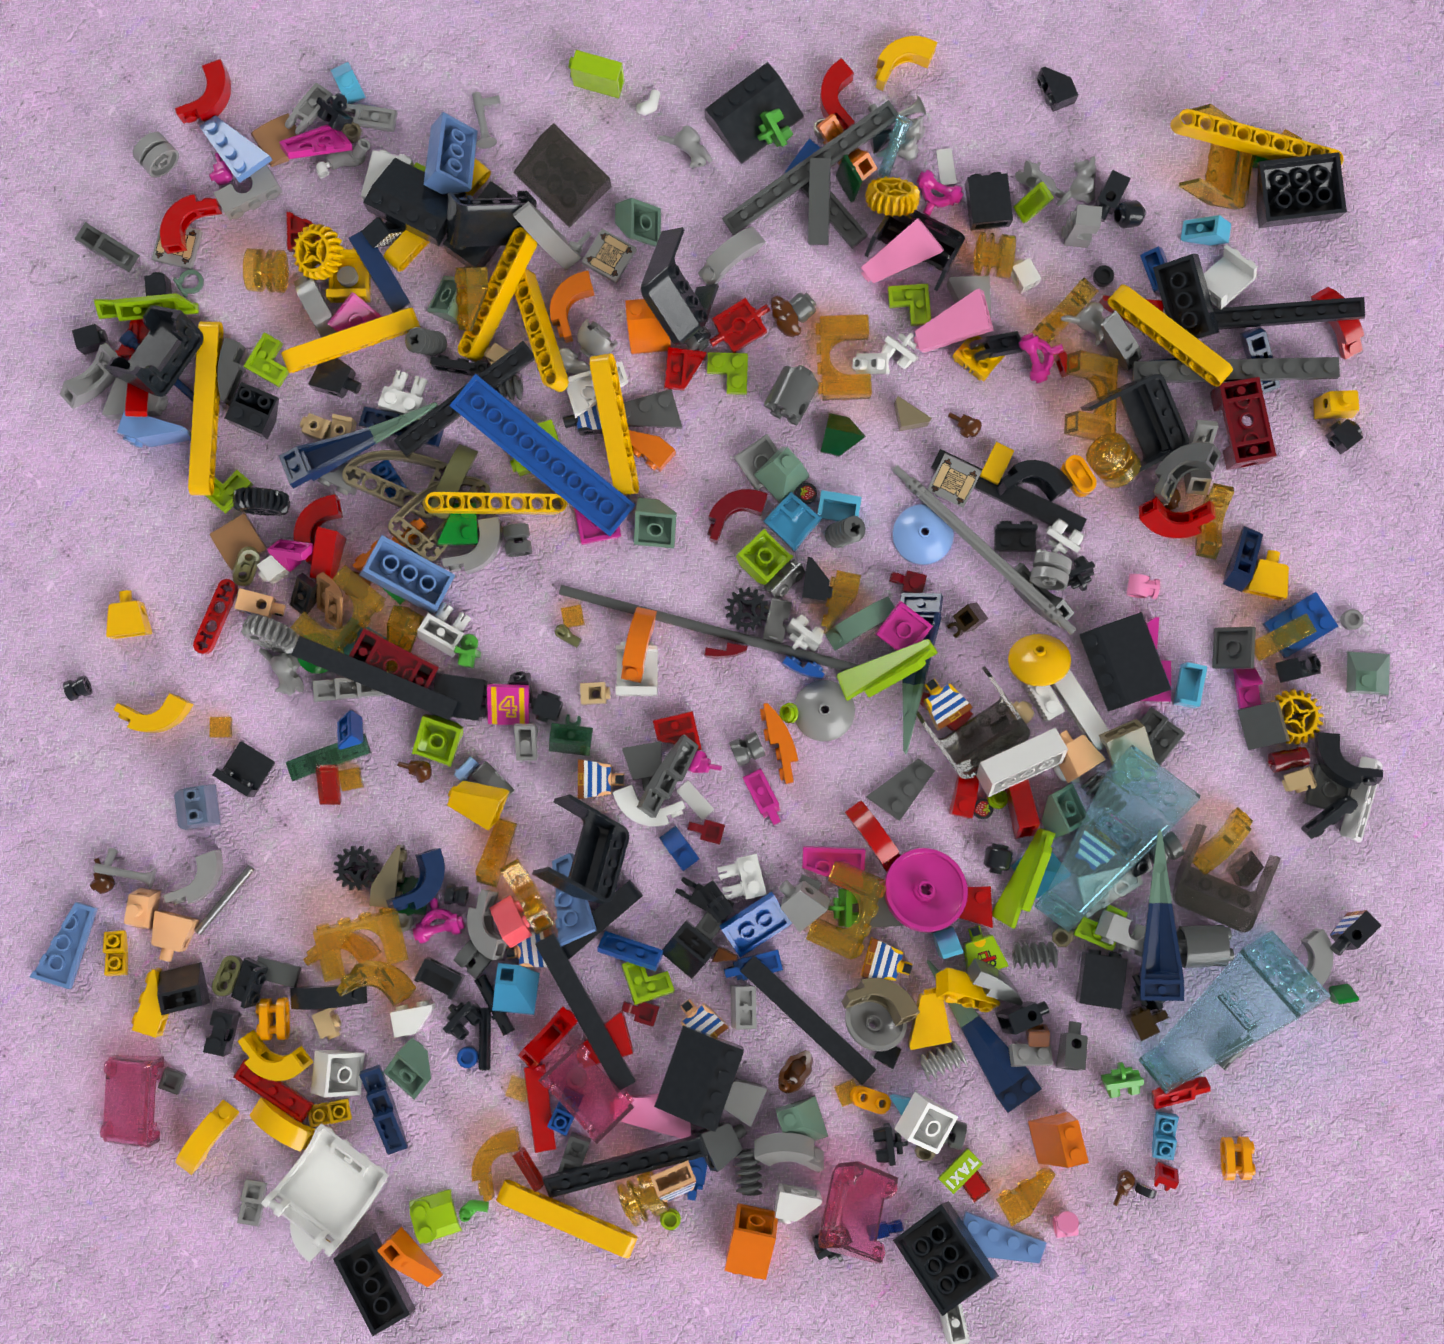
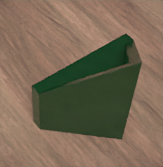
M829 413L821 453L840 457L866 436L849 417Z

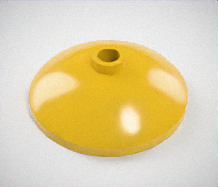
M1032 634L1014 643L1009 651L1008 665L1012 674L1018 680L1032 686H1047L1060 681L1066 676L1071 665V655L1069 649L1061 640L1046 634Z

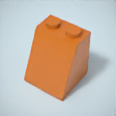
M644 299L625 300L631 354L667 351L668 347H671L670 338Z
M1067 1111L1028 1121L1038 1164L1070 1168L1089 1163L1079 1121Z
M737 1203L724 1271L766 1280L777 1235L778 1218H775L773 1210Z

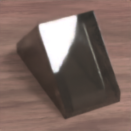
M1251 850L1228 866L1226 871L1237 886L1247 887L1262 871L1264 866Z

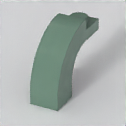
M889 596L835 625L825 635L834 651L867 631L881 625L895 607Z

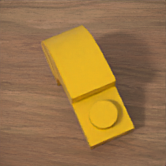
M907 36L890 43L881 52L877 60L876 68L878 70L874 78L877 80L876 88L883 91L892 70L902 63H915L928 69L938 42L921 36Z
M169 693L161 708L152 714L144 715L121 703H117L113 710L119 713V718L129 722L128 728L147 733H159L170 730L181 723L194 704L176 694Z
M252 1030L237 1041L242 1050L249 1056V1059L244 1062L247 1067L255 1074L268 1080L284 1081L291 1079L314 1063L302 1045L288 1055L273 1053L257 1036L255 1030Z
M260 1097L249 1115L254 1123L265 1133L300 1152L302 1149L305 1150L316 1130L294 1120L262 1097Z
M222 1100L204 1118L178 1154L175 1163L192 1175L205 1161L217 1139L239 1115V1111L225 1100Z

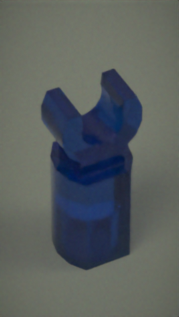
M901 1219L889 1223L884 1221L866 1226L869 1241L889 1237L890 1233L904 1231Z

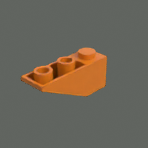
M629 430L633 455L637 458L640 456L646 460L645 464L653 471L657 469L661 472L676 455L675 449L661 437Z
M402 1226L389 1236L377 1250L392 1268L426 1287L432 1285L443 1275Z

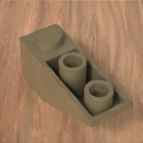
M405 845L396 846L372 883L369 906L388 908L386 900L403 894L402 891H399L400 887H397V883H403L405 879V871H402L403 862H406L407 850H404Z

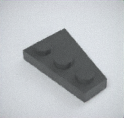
M671 389L623 402L628 427L647 426L683 429Z
M917 759L867 795L866 798L900 821L935 770L920 759Z

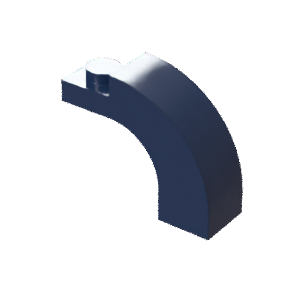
M434 848L415 855L419 867V879L416 886L405 894L386 900L388 908H396V911L408 908L409 904L410 909L417 910L428 904L436 896L443 883L445 873L441 848Z

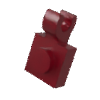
M908 570L905 576L892 572L889 582L903 585L901 591L923 593L927 575Z
M705 819L704 825L689 822L687 830L701 833L700 840L720 845L725 825Z
M624 1001L621 1011L634 1014L633 1021L654 1027L660 1006L649 1002H643L637 1006Z

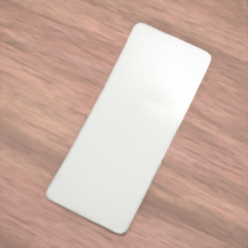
M952 149L937 150L941 184H957Z

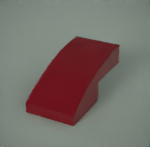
M727 643L726 651L706 647L704 657H735L746 653L748 646Z

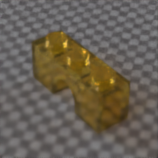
M1307 613L1256 638L1255 655L1258 661L1317 632Z

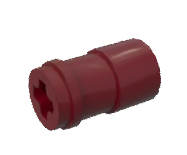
M1296 747V749L1281 750L1268 754L1267 765L1270 766L1273 773L1290 770L1295 767H1305L1310 764V756L1306 747Z

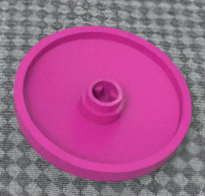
M918 848L902 854L890 866L884 881V896L890 912L901 924L919 932H936L954 923L962 914L967 902L968 888L961 868L952 858L935 849Z

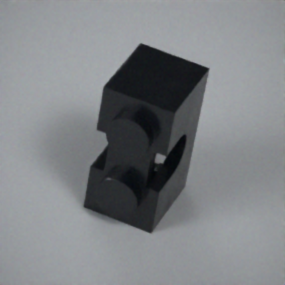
M224 1008L213 1010L209 1024L213 1026L212 1034L206 1038L203 1049L204 1053L222 1057L231 1054L240 1012ZM227 1029H229L230 1031L228 1038L225 1039Z

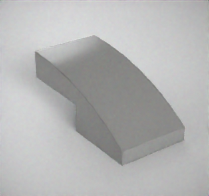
M245 1179L240 1200L242 1204L237 1223L260 1226L264 1208L261 1203L266 1196L267 1183Z

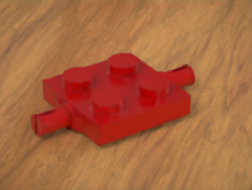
M745 297L712 318L718 334L709 339V343L714 347L723 341L728 345L732 353H736L767 333L761 316L770 312V308L765 304L756 310Z

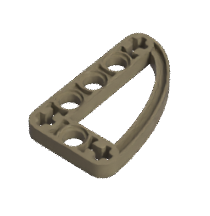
M380 450L362 454L351 460L344 468L342 478L345 484L402 508L405 505L403 502L404 497H414L417 493L359 467L370 462L382 460L419 464L435 469L428 485L430 487L439 482L441 476L439 470L443 471L448 464L417 453H412L406 457L402 451ZM354 471L355 476L360 479L361 475H364L361 485H358L359 480L356 478L348 480V475L346 474ZM366 480H375L377 483L376 488H366ZM391 487L395 489L396 495L392 498L386 497L384 494L386 488ZM433 498L428 499L429 505H431ZM420 506L419 510H416L415 507L410 511L425 519L435 517L431 514H426L425 509Z
M466 476L462 486H471L468 492L477 493L476 487L481 488L482 486L484 487V493H490V487L486 482L476 477ZM439 482L431 485L409 500L388 523V531L392 536L412 552L431 562H434L448 546L437 545V534L443 531L446 520L428 539L403 518L423 502L429 493L436 492ZM474 498L470 499V502L476 503V508H479L480 504ZM393 522L396 524L400 522L402 524L401 529H403L404 531H406L407 528L410 529V531L406 533L404 538L401 537V535H403V532L401 530H393ZM409 535H417L419 543L411 545L408 542ZM435 543L439 546L433 552L435 557L429 556L428 558L425 549H431Z

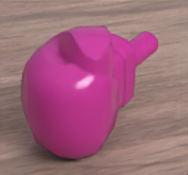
M215 153L217 163L213 165L214 172L209 174L211 181H215L219 186L228 184L233 180V174L225 162L221 160L220 155Z
M700 750L696 751L688 768V771L693 773H708L710 769L722 770V766L711 764V759L707 758V755Z

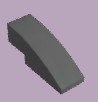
M86 222L75 237L77 243L127 272L131 271L140 257L139 254Z
M225 337L220 351L217 376L220 399L230 406L246 370L240 365L246 348L240 342Z
M974 958L967 969L973 985L982 987L986 996L1020 1006L1023 1004L1017 989L1005 974L996 967Z

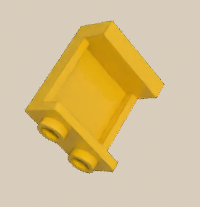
M354 248L343 249L341 254L344 257L340 258L342 265L337 266L338 271L345 266L353 267L358 273V282L352 287H344L337 279L338 272L333 273V277L329 278V289H326V298L330 303H344L353 292L365 303H371V276Z

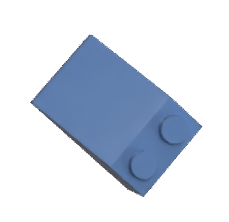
M125 409L117 433L123 436V440L130 442V445L142 448L143 445L156 447L191 441V432L183 426L149 416H125Z

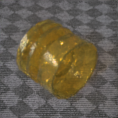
M980 232L973 254L974 275L980 276L984 267V276H989L991 268H995V277L1009 279L1015 258L1016 236L1001 234L998 243H995L994 233H990L988 242H986V232Z
M248 248L243 258V279L246 289L253 292H263L267 288L271 293L275 291L277 293H285L289 279V265L286 252L284 250H276L275 252L274 249H270L265 253L263 249Z
M1107 433L1100 436L1090 445L1086 453L1088 464L1104 485L1110 488H1119L1127 485L1136 477L1141 467L1139 457L1125 438L1118 433Z
M652 1171L637 1175L639 1185L637 1187L631 1179L626 1182L628 1189L623 1183L617 1185L622 1209L634 1227L641 1225L640 1217L645 1223L648 1222L647 1210H650L655 1217L669 1211L667 1202L658 1198L651 1180V1176L654 1175Z

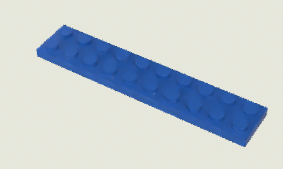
M475 374L450 404L451 408L608 536L611 537L636 506L478 375Z

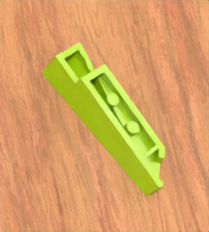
M177 293L115 300L94 299L99 319L118 317L119 321L143 319L144 313L150 305L181 310L185 315L199 313L198 303H192Z
M926 639L838 673L837 678L845 699L849 701L863 691L869 698L920 670L926 665L925 660L936 655L938 651L931 641Z
M1042 828L1037 830L992 911L994 918L1015 929L1021 909L1027 912L1031 911L1052 853L1051 845L1055 837L1054 832Z

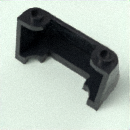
M517 191V197L515 194H510V198L473 199L471 195H467V198H460L458 192H448L447 241L455 249L459 250L466 247L506 246L513 231L519 227L523 228L515 219L513 213L528 201L536 208L537 202L528 191Z
M150 305L143 316V323L149 330L147 336L129 361L123 357H114L105 369L114 377L154 396L163 397L168 394L201 347L204 337L201 330L181 310Z

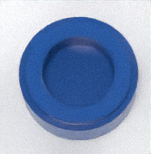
M471 1046L463 1047L457 1054L458 1064L463 1068L473 1067L479 1059L478 1051Z

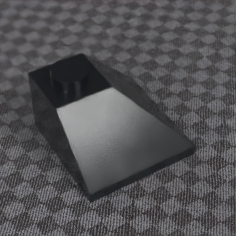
M812 557L807 559L801 603L826 604L827 598L831 599L833 587L829 586L830 580Z

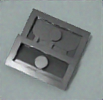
M1151 707L1140 722L1145 726L1156 764L1161 766L1185 736V732Z

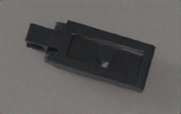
M445 355L431 356L430 360L434 370L469 376L479 375L489 367L488 363L480 360L470 363L469 360L463 358L451 360Z

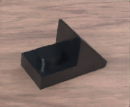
M304 573L299 574L295 581L289 605L303 616H306L317 603L318 584Z

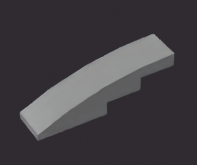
M529 201L513 213L515 219L532 238L565 270L582 259L580 254L568 244L566 238L554 228L552 222Z
M348 678L312 681L314 702L387 695Z

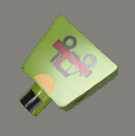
M980 925L968 928L971 940L963 943L966 972L974 958L984 961L997 969L1008 967V963L993 935L983 936Z

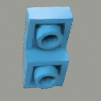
M1156 1111L1152 1139L1153 1158L1174 1161L1177 1145L1175 1136L1179 1119L1177 1114Z

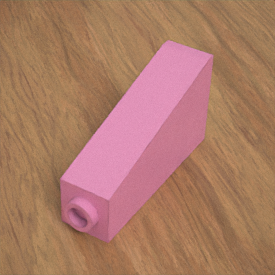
M918 218L861 267L863 270L861 274L868 282L872 281L875 283L938 255L944 249Z
M980 288L976 289L915 331L916 337H914V343L917 344L916 348L925 353L994 331L984 291Z
M658 1094L615 1095L614 1101H610V1113L614 1114V1120L681 1139L691 1136L690 1122L654 1107Z

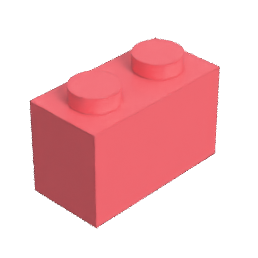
M510 895L489 908L502 939L510 948L532 936L529 929L532 925L528 917L523 915L522 912L525 909L519 900L515 901Z

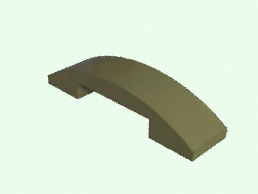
M459 444L443 473L436 492H459L469 469L471 470L478 451ZM455 498L449 499L451 507L455 504ZM432 499L431 507H438L437 499ZM428 513L446 521L450 513Z

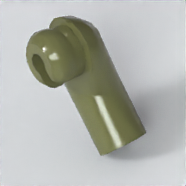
M560 624L555 629V635L559 639L578 648L582 639L573 635L566 625Z

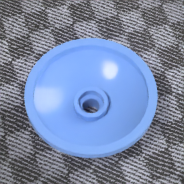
M925 504L914 505L904 510L897 518L893 527L895 548L904 559L914 564L928 565L939 561L948 553L953 543V529ZM927 529L928 535H923L921 530Z

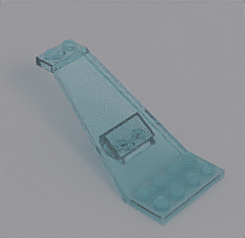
M1131 745L1105 774L1049 889L1036 902L1035 907L1069 932L1156 845L1158 830L1162 831L1164 837L1199 801L1201 795L1134 745ZM1106 822H1110L1112 825L1108 826ZM1122 835H1128L1129 838H1124Z
M1270 931L1242 948L1234 960L1228 964L1155 1048L1139 1058V1062L1165 1094L1186 1081L1299 1019L1327 1001L1331 995L1273 931Z

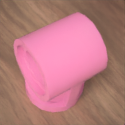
M1129 574L1127 596L1135 598H1147V596H1150L1151 599H1157L1160 590V579L1150 580V577L1146 575Z
M1066 1211L1058 1216H1053V1228L1056 1238L1078 1236L1079 1221L1074 1213Z

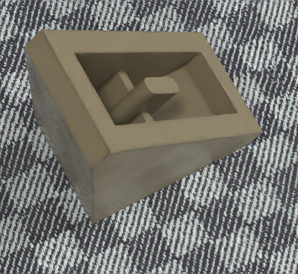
M898 396L896 398L894 407L899 432L929 425L931 417Z

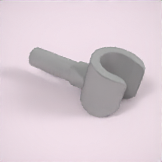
M588 231L578 242L570 241L569 245L581 254L582 245L592 233Z

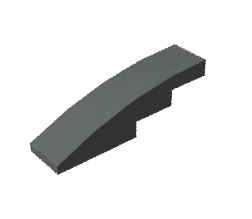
M810 158L809 245H829L831 158Z
M682 735L669 751L637 805L638 809L651 818H656L663 801L670 799L677 782L683 781L699 747L686 735Z

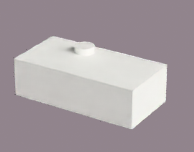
M1054 728L980 762L976 776L987 796L990 797L1061 764L1068 748L1057 729Z

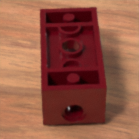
M1260 377L1222 383L1219 387H1215L1210 392L1214 412L1222 410L1229 440V446L1223 450L1226 470L1265 464L1275 458L1277 455ZM1243 416H1248L1251 419L1250 426L1242 423Z
M366 627L361 632L349 655L387 671L386 663L393 660L398 664V669L390 673L426 688L429 687L439 668L438 665L421 656L418 657L395 645Z

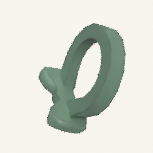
M186 270L180 275L179 279L176 277L173 279L184 297H188V294L199 292L204 286L203 276L196 270ZM194 274L199 278V283L195 288H183L182 284L187 275Z

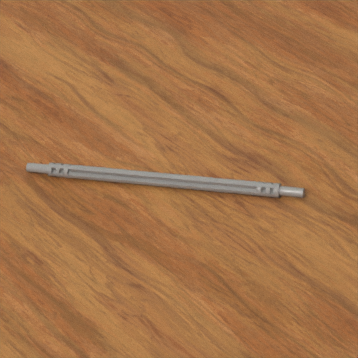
M898 465L894 467L892 471L906 483L905 486L1046 616L1053 622H1057L1070 635L1077 630L1062 616L1063 613L918 480L914 477L911 478Z

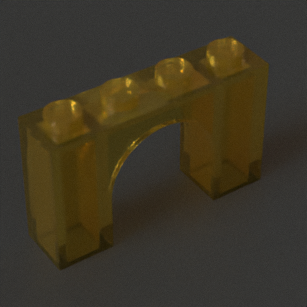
M868 314L820 316L819 323H815V333L819 335L820 343H816V355H820V362H817V375H821V382H818V394H822V401L870 399L872 395L871 374H843L836 370L830 361V351L838 343L868 340Z
M1079 350L1067 354L1066 374L1089 381L1096 392V397L1099 398L1117 389L1118 359ZM1117 398L1096 408L1093 413L1075 411L1065 414L1064 434L1098 442L1115 439Z
M346 565L342 567L332 580L349 595L353 602L354 610L350 621L342 628L330 630L324 628L313 617L303 612L290 627L298 635L341 653H344L343 649L347 644L355 641L358 631L368 626L372 615L375 612L381 611L386 600Z
M835 861L828 881L849 890L856 897L859 904L858 918L849 928H840L820 918L812 922L806 939L851 960L857 958V956L859 957L863 952L864 945L862 943L864 938L870 933V922L872 917L874 918L878 912L879 906H877V903L886 891V886H884L886 880L846 862Z
M383 907L379 909L378 913L364 912L358 915L359 918L351 920L350 917L337 920L336 924L329 925V923L317 925L316 929L312 930L325 982L346 977L341 958V945L344 939L356 930H370L380 937L388 965L409 960L396 908Z

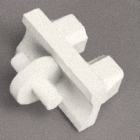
M902 333L899 334L897 338L903 342L902 344L891 336H887L884 340L886 344L881 352L890 353V358L896 350L902 353V356L897 361V364L902 368L906 369L919 358V356L906 348L908 345L914 350L917 346L916 343L911 341L914 337L912 333L907 337Z
M856 353V357L853 358V369L856 370V374H890L888 364L890 353Z
M1058 519L1052 526L1049 525L1046 529L1047 534L1058 540L1056 542L1050 539L1048 542L1049 545L1054 547L1051 551L1053 553L1060 551L1066 554L1068 549L1062 546L1063 544L1078 553L1081 549L1080 543L1084 534L1074 529L1071 535L1067 537L1063 532L1068 524L1061 519Z
M803 615L796 619L793 618L785 631L791 635L789 639L795 643L792 646L794 650L800 646L804 650L808 647L815 652L823 641L824 631L819 627H815L812 632L808 630L806 625L809 621Z

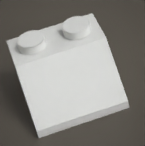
M315 1050L311 1093L322 1097L361 1095L362 1080L359 1074L363 1070L365 1053L343 1050Z
M914 1092L895 1130L907 1141L938 1154L958 1116L933 1100Z
M778 1183L774 1206L775 1218H779L778 1221L790 1224L791 1221L797 1222L822 1204L820 1191Z

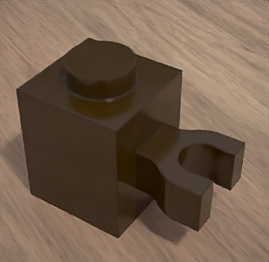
M977 602L970 603L953 615L956 621L949 623L947 628L951 629L956 626L958 631L953 636L959 638L963 632L974 631L988 620V617Z
M1137 1006L1130 1010V1014L1126 1015V1018L1136 1039L1143 1041L1160 1033L1156 1023L1169 1018L1166 1010L1163 1009L1151 1014L1148 1008Z

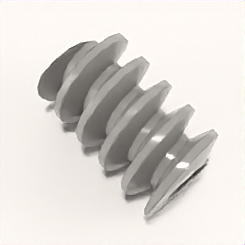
M954 1041L951 1043L952 1049L948 1045H944V1052L940 1048H936V1056L932 1051L928 1052V1059L925 1055H921L920 1063L928 1081H930L929 1074L935 1079L937 1078V1071L945 1075L946 1067L950 1072H953V1064L958 1069L961 1068V1061L967 1066L960 1046Z

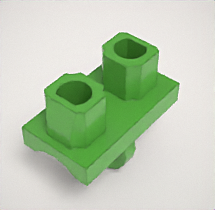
M774 109L761 113L759 116L764 124L759 126L762 132L758 135L759 141L765 139L768 145L774 142L776 147L787 145L786 141L793 133L788 125L779 129L777 122L784 118L781 110Z
M466 634L460 641L461 647L455 646L454 652L459 654L458 665L474 668L475 659L481 658V652L477 650L479 642L474 635Z
M838 889V897L833 898V905L828 908V910L833 911V918L838 919V926L852 927V925L861 923L860 912H852V904H860L861 893L852 891V889Z
M1118 1062L1117 1069L1111 1070L1110 1074L1101 1075V1081L1110 1098L1119 1097L1120 1089L1127 1088V1092L1130 1095L1140 1094V1087L1144 1085V1079L1140 1076L1139 1070H1133L1132 1067L1125 1068L1123 1062Z

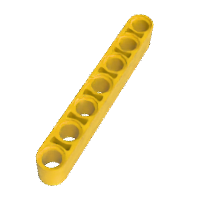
M476 158L474 160L472 188L469 192H466L467 195L471 196L485 184L491 175V171ZM405 230L386 250L383 257L393 268L401 272L430 242Z
M519 227L513 231L459 342L458 353L471 361L476 362L483 358L538 243L524 228Z
M525 269L514 293L542 383L557 392H562L569 383L537 278L533 272Z
M1121 284L1107 300L1108 305L1114 311L1116 310L1123 318L1211 385L1219 387L1233 371L1230 363L1129 286Z
M407 308L289 348L281 352L288 372L294 373L405 335L410 329L421 326L414 309Z
M612 353L591 356L589 362L613 487L623 495L637 494L639 492V481L616 361Z
M431 492L423 500V508L428 513L556 515L567 507V501L558 494ZM450 498H455L458 500V508H453L450 506ZM428 499H437L438 507H431L428 504ZM470 499H477L480 504L479 508H473L470 505ZM491 499H497L500 502V507L497 509L493 508ZM512 499H517L520 502L519 509H515L511 505ZM533 499L540 502L539 509H535L532 506L531 502ZM552 500L559 501L560 509L553 508Z
M504 1180L496 1198L498 1203L623 1258H630L638 1239L635 1234L556 1199L549 1198L547 1195L512 1180Z

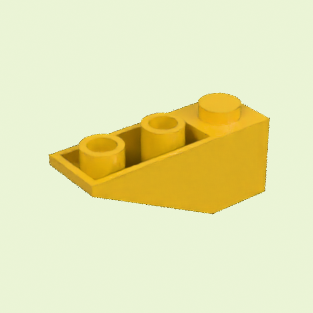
M948 967L936 973V998L943 999L947 1003L962 1004L965 1008H977L981 1012H990L993 1008L1000 1005L996 998L986 996L982 987L973 985L966 972Z
M155 968L148 972L145 979L147 984L145 991L141 993L138 1000L140 1004L138 1012H135L132 1018V1031L154 1038L163 1035L169 1014L161 1015L157 997L159 975L162 972V968Z

